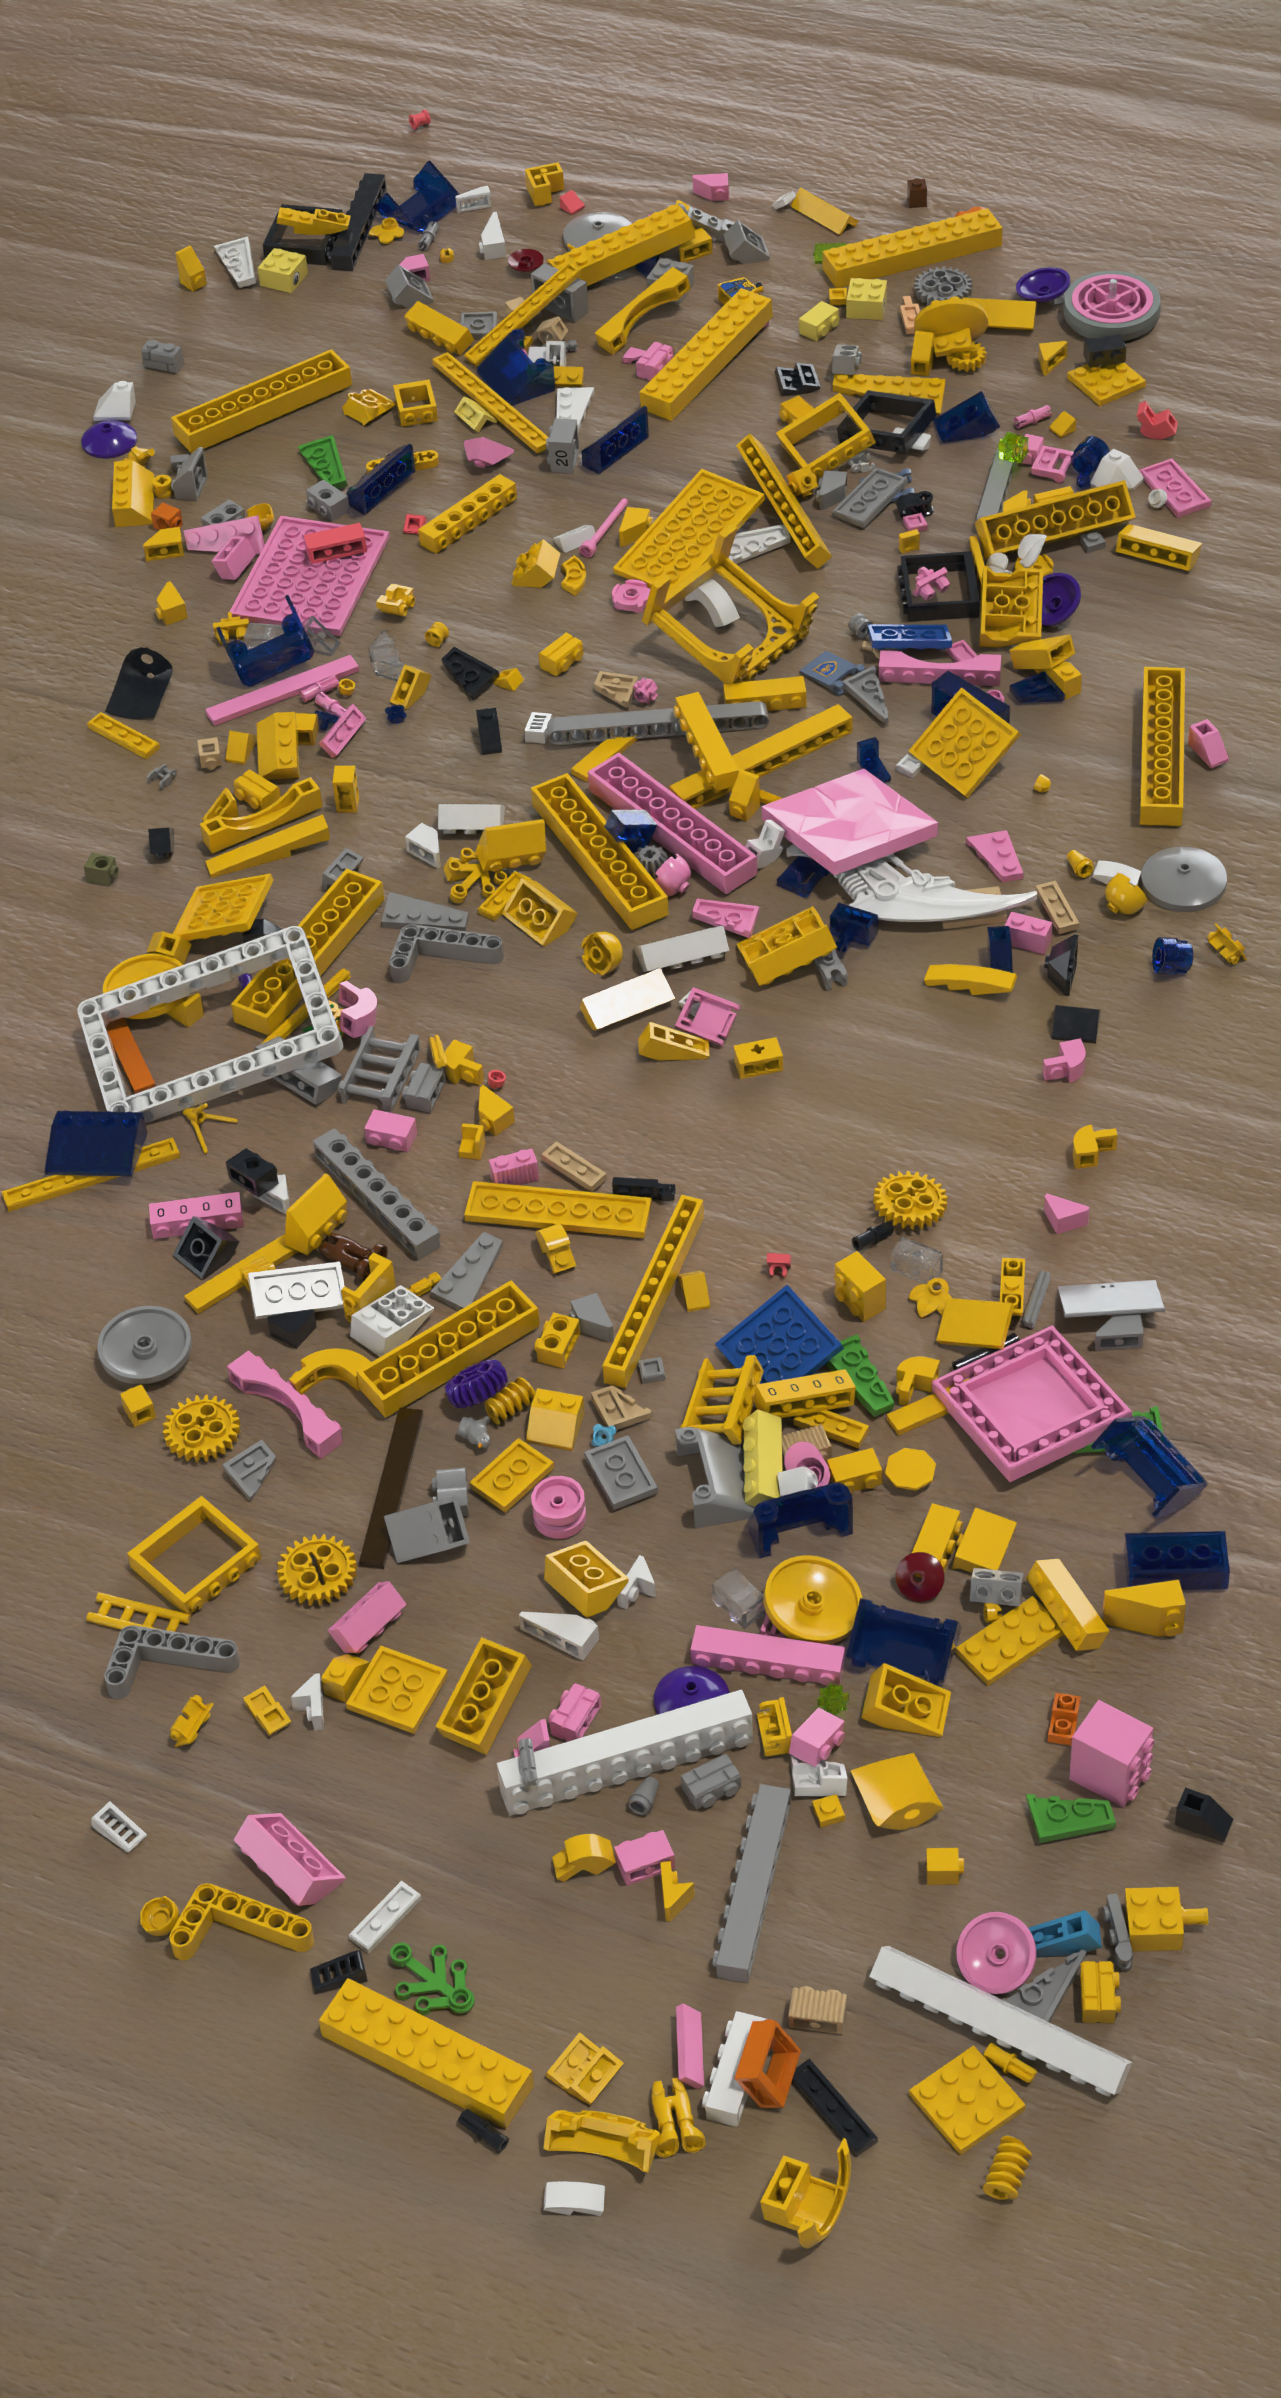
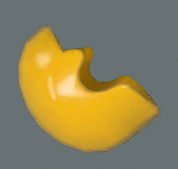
M261 503L247 510V517H245L258 516L262 531L269 528L274 521L272 507L267 503Z
M166 1896L153 1898L143 1906L140 1912V1924L150 1935L166 1936L172 1931L180 1917L178 1907L175 1902Z

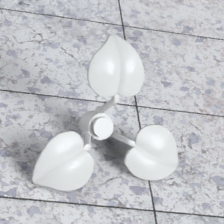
M1030 534L1022 539L1018 548V556L1021 558L1020 564L1024 568H1030L1036 562L1047 537L1046 535ZM994 553L987 560L986 566L995 573H1012L1006 570L1008 558L1005 554Z

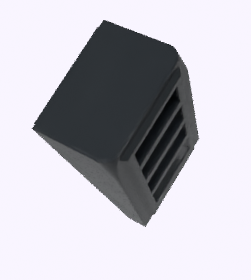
M361 1950L347 1953L310 1968L315 1994L341 1988L347 1978L357 1983L368 1981ZM356 1966V1969L351 1971V1967ZM345 1968L346 1974L341 1975L340 1969ZM335 1971L336 1978L331 1979L330 1972ZM320 1974H325L326 1982L321 1983Z

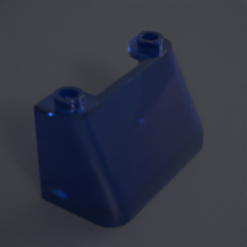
M832 1483L758 1503L749 1516L748 1530L759 1559L771 1556V1546L779 1543L778 1533L810 1524L823 1522L826 1531L835 1528L840 1532L841 1537L852 1535L853 1498L846 1485Z
M860 1598L846 1658L851 1660L852 1666L864 1669L866 1665L879 1668L883 1663H886L939 1686L940 1682L945 1683L962 1627L955 1620L946 1619L942 1624L939 1618L932 1619L890 1609L884 1605H881L880 1608L879 1605L873 1604V1601Z

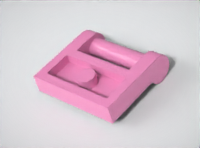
M1042 446L1031 468V474L1052 478L1057 483H1062L1065 480V473L1069 465L1073 463L1076 456L1072 451ZM1063 459L1059 470L1054 469L1058 460Z

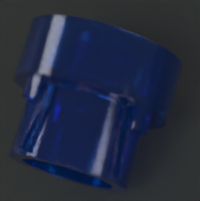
M1088 436L1077 446L1074 454L1070 457L1072 458V466L1079 475H1090L1093 471L1097 470L1102 458L1110 450L1102 439Z
M1158 937L1152 951V965L1156 974L1177 975L1178 973H1187L1191 969L1193 963V947L1191 943L1171 937Z

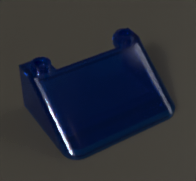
M429 160L413 179V187L418 191L416 194L399 206L388 193H385L375 206V209L381 216L394 218L398 224L422 233L427 229L430 222L433 221L434 225L435 222H438L456 208L455 196L460 194Z
M522 328L511 331L477 366V374L485 384L511 406L555 391L553 365L544 358H539L534 363L522 350L524 349L525 332Z

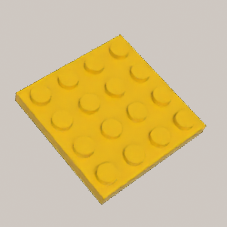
M960 688L909 749V752L968 799L1021 736V733L963 688Z
M271 873L196 887L173 934L189 942L194 939H207L211 936H225L229 933L250 930L274 881Z

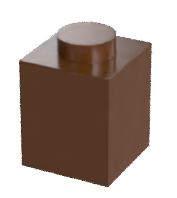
M915 178L907 180L909 208L927 207V185L925 179Z

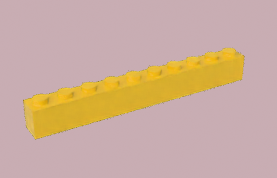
M749 433L736 445L737 449L803 556L814 567L819 569L832 558L831 553L764 446Z
M837 704L732 755V758L739 771L742 769L760 778L852 733L853 717ZM701 770L670 785L669 790L692 808L697 809L732 792L733 787L715 791L712 784H709L707 781L705 770Z
M681 1195L602 1365L605 1384L627 1388L704 1219L702 1199Z

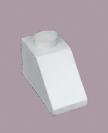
M421 823L405 836L407 852L439 869L441 862L438 833L434 828Z

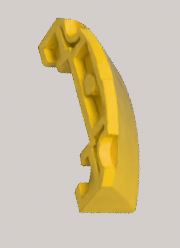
M558 2110L547 2118L544 2150L577 2151L603 2155L624 2161L643 2172L649 2173L659 2143L660 2133L657 2130L646 2128V2124L625 2116L582 2110L578 2113Z

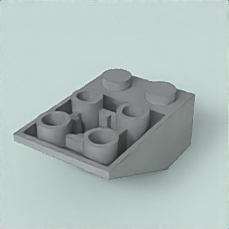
M451 1496L384 1516L397 1563L470 1543L457 1496Z

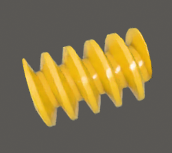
M518 1377L515 1379V1382L508 1383L507 1387L502 1388L494 1397L484 1401V1407L492 1422L499 1425L498 1417L506 1421L508 1419L506 1412L514 1416V1407L518 1411H522V1402L524 1405L530 1406L529 1398L533 1400L536 1392L528 1381Z
M1003 2136L1000 2139L997 2154L993 2158V2164L990 2166L989 2174L986 2177V2183L983 2185V2191L986 2195L998 2200L1016 2199L1018 2197L1016 2189H1020L1022 2186L1020 2180L1025 2178L1023 2170L1028 2169L1029 2163L1027 2161L1032 2159V2153L1019 2139Z

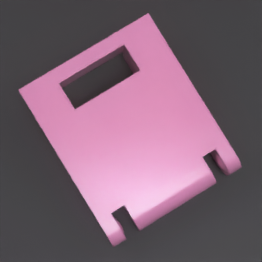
M693 987L675 1027L688 1034L723 1046L724 1041L719 1036L727 1038L737 1017V1014L731 1010L739 1011L741 1006ZM694 1002H697L701 1005L692 1022L687 1017Z

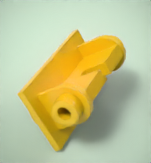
M1215 923L1214 925L1217 930L1207 935L1208 943L1217 951L1222 949L1219 953L1229 964H1237L1240 957L1246 961L1247 958L1244 954L1246 949L1238 940L1234 942L1231 939L1233 936L1227 928L1221 929Z
M198 1695L189 1698L181 1711L188 1718L185 1719L182 1715H179L170 1728V1738L177 1741L174 1745L175 1747L189 1745L197 1738V1731L210 1717L209 1711L214 1703L204 1705L202 1703L203 1699Z

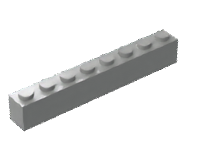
M760 1784L758 1794H753L751 1809H754L752 1816L748 1815L746 1822V1831L749 1832L747 1838H742L740 1853H743L742 1860H737L735 1875L738 1877L737 1881L732 1882L729 1897L732 1898L731 1905H726L724 1920L727 1922L725 1928L721 1927L718 1943L721 1944L720 1951L715 1950L713 1957V1967L717 1969V1978L749 1983L791 1806V1789Z

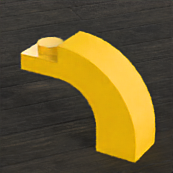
M347 1349L320 1350L300 1360L302 1369L295 1372L289 1378V1382L301 1395L317 1383L328 1379L345 1381L355 1390L359 1391L356 1371L368 1365L371 1361L363 1355Z

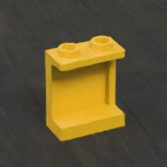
M374 1252L368 1258L370 1275L357 1290L352 1291L346 1287L341 1289L345 1318L350 1323L354 1313L396 1288L392 1261Z

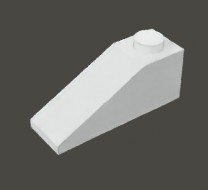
M497 212L492 213L481 234L482 242L479 243L480 254H484L485 260L506 257L505 241Z
M521 1612L519 1614L521 1630L582 1661L599 1641L598 1625L591 1619H584L573 1614Z

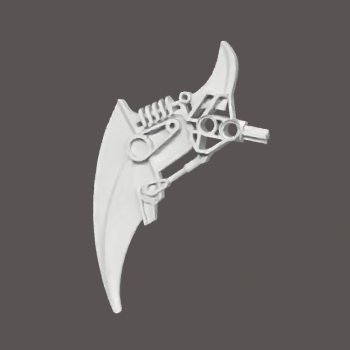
M794 844L787 848V857H810ZM894 853L834 875L835 878H839V884L854 900L853 903L846 907V915L885 921L933 922L964 919L1003 911L1037 900V891L1015 895H993L955 888V882L949 876L932 877L929 873L922 874L918 870H911ZM886 862L893 863L908 873L910 877H904Z

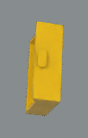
M975 1507L965 1533H960L956 1546H959L956 1552L952 1569L960 1568L973 1573V1568L999 1570L1015 1533L1017 1522Z

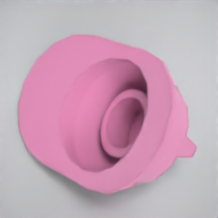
M809 1442L793 1444L787 1450L784 1458L786 1470L802 1466L814 1471L818 1479V1486H816L817 1494L825 1491L830 1481V1471L819 1450Z

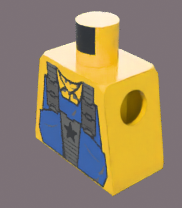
M745 277L717 284L718 300L723 305L741 288L756 294L763 292L761 282L752 284Z

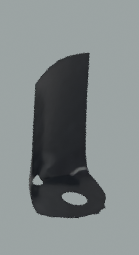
M148 647L131 650L123 661L105 712L131 719L154 717L172 676L173 667L171 663L160 653ZM147 654L152 657L153 662L147 664L142 661L141 656ZM148 673H152L154 677L148 678L147 675Z

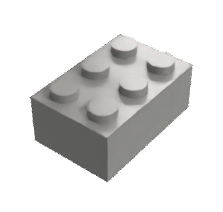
M543 264L531 273L532 294L552 277L558 269ZM577 278L543 309L574 323L589 312L587 282Z

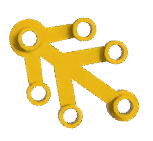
M462 849L460 854L462 861L479 860L477 853L473 852L472 849ZM457 860L449 862L448 871L451 874L472 872L461 884H456L451 888L449 897L454 903H463L466 900L467 890L480 877L482 883L481 893L484 897L488 898L495 891V887L490 882L489 872L483 871L481 864H461ZM503 869L494 871L495 876L493 880L497 885H501L507 879V874L503 872Z

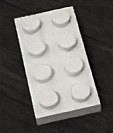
M340 1262L248 1273L255 1319L314 1309V1312L344 1308L341 1289L345 1286Z

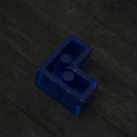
M611 810L604 827L616 842H624L634 854L638 848H644L645 845L649 846L658 824L646 810Z

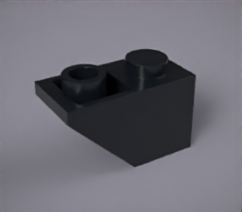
M1185 1787L1176 1808L1175 1825L1225 1842L1232 1826L1233 1818L1211 1796Z

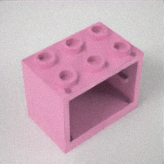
M1098 1700L1072 1737L1069 1780L1124 1808L1129 1800L1133 1801L1136 1798L1141 1782H1146L1151 1775L1152 1768H1150V1763L1153 1759L1151 1750L1155 1743V1740L1152 1739L1153 1727Z

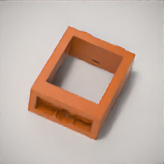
M775 2020L752 2021L734 2079L760 2108H784L801 2049ZM770 2049L773 2055L766 2075L763 2072V2067Z

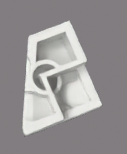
M790 1754L795 1796H831L834 1794L846 1796L847 1774L844 1764L822 1760L816 1767H813Z

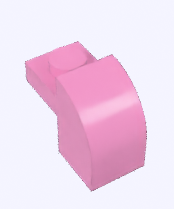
M1081 1038L1059 1043V1057L1043 1060V1077L1045 1081L1067 1077L1069 1083L1083 1075L1086 1051Z

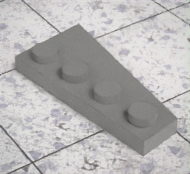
M389 892L381 923L382 928L402 929L406 925L413 924L466 931L469 914L466 911Z

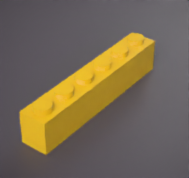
M695 692L675 697L676 706L673 707L675 718H679L681 730L686 732L688 744H692L694 756L699 758L701 770H705L708 783L712 784L715 791L734 787L739 770L700 693Z

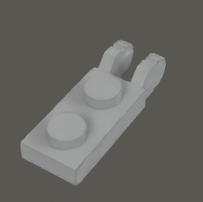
M1118 1894L1107 1895L1106 1905L1102 1906L1105 1922H1110L1111 1929L1108 1930L1111 1945H1116V1955L1114 1956L1116 1967L1119 1971L1126 1973L1132 1967V1948Z

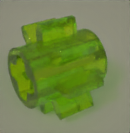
M829 1683L825 1689L820 1688L818 1706H824V1711L837 1716L842 1710H847L846 1702L849 1701V1693H843V1685L838 1686Z

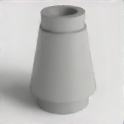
M645 1778L640 1786L630 1795L629 1808L635 1814L646 1815L652 1810L659 1787V1782L655 1778Z

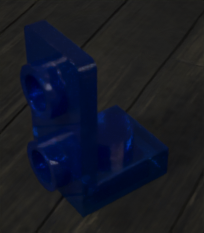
M873 737L857 742V762L860 767L870 772L883 783L890 782L891 776L879 758L878 739Z

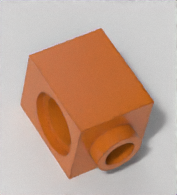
M162 502L151 512L153 528L157 530L181 527L183 525L181 510Z

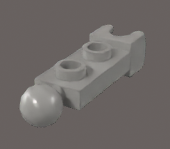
M678 203L692 220L693 226L703 228L706 232L717 236L718 240L726 243L723 235L734 222L725 218L720 220L716 216H711L691 206L689 210H686L683 204Z
M835 949L827 956H819L814 959L827 990L832 989L831 983L833 981H839L842 986L847 985V971L844 965L841 964Z

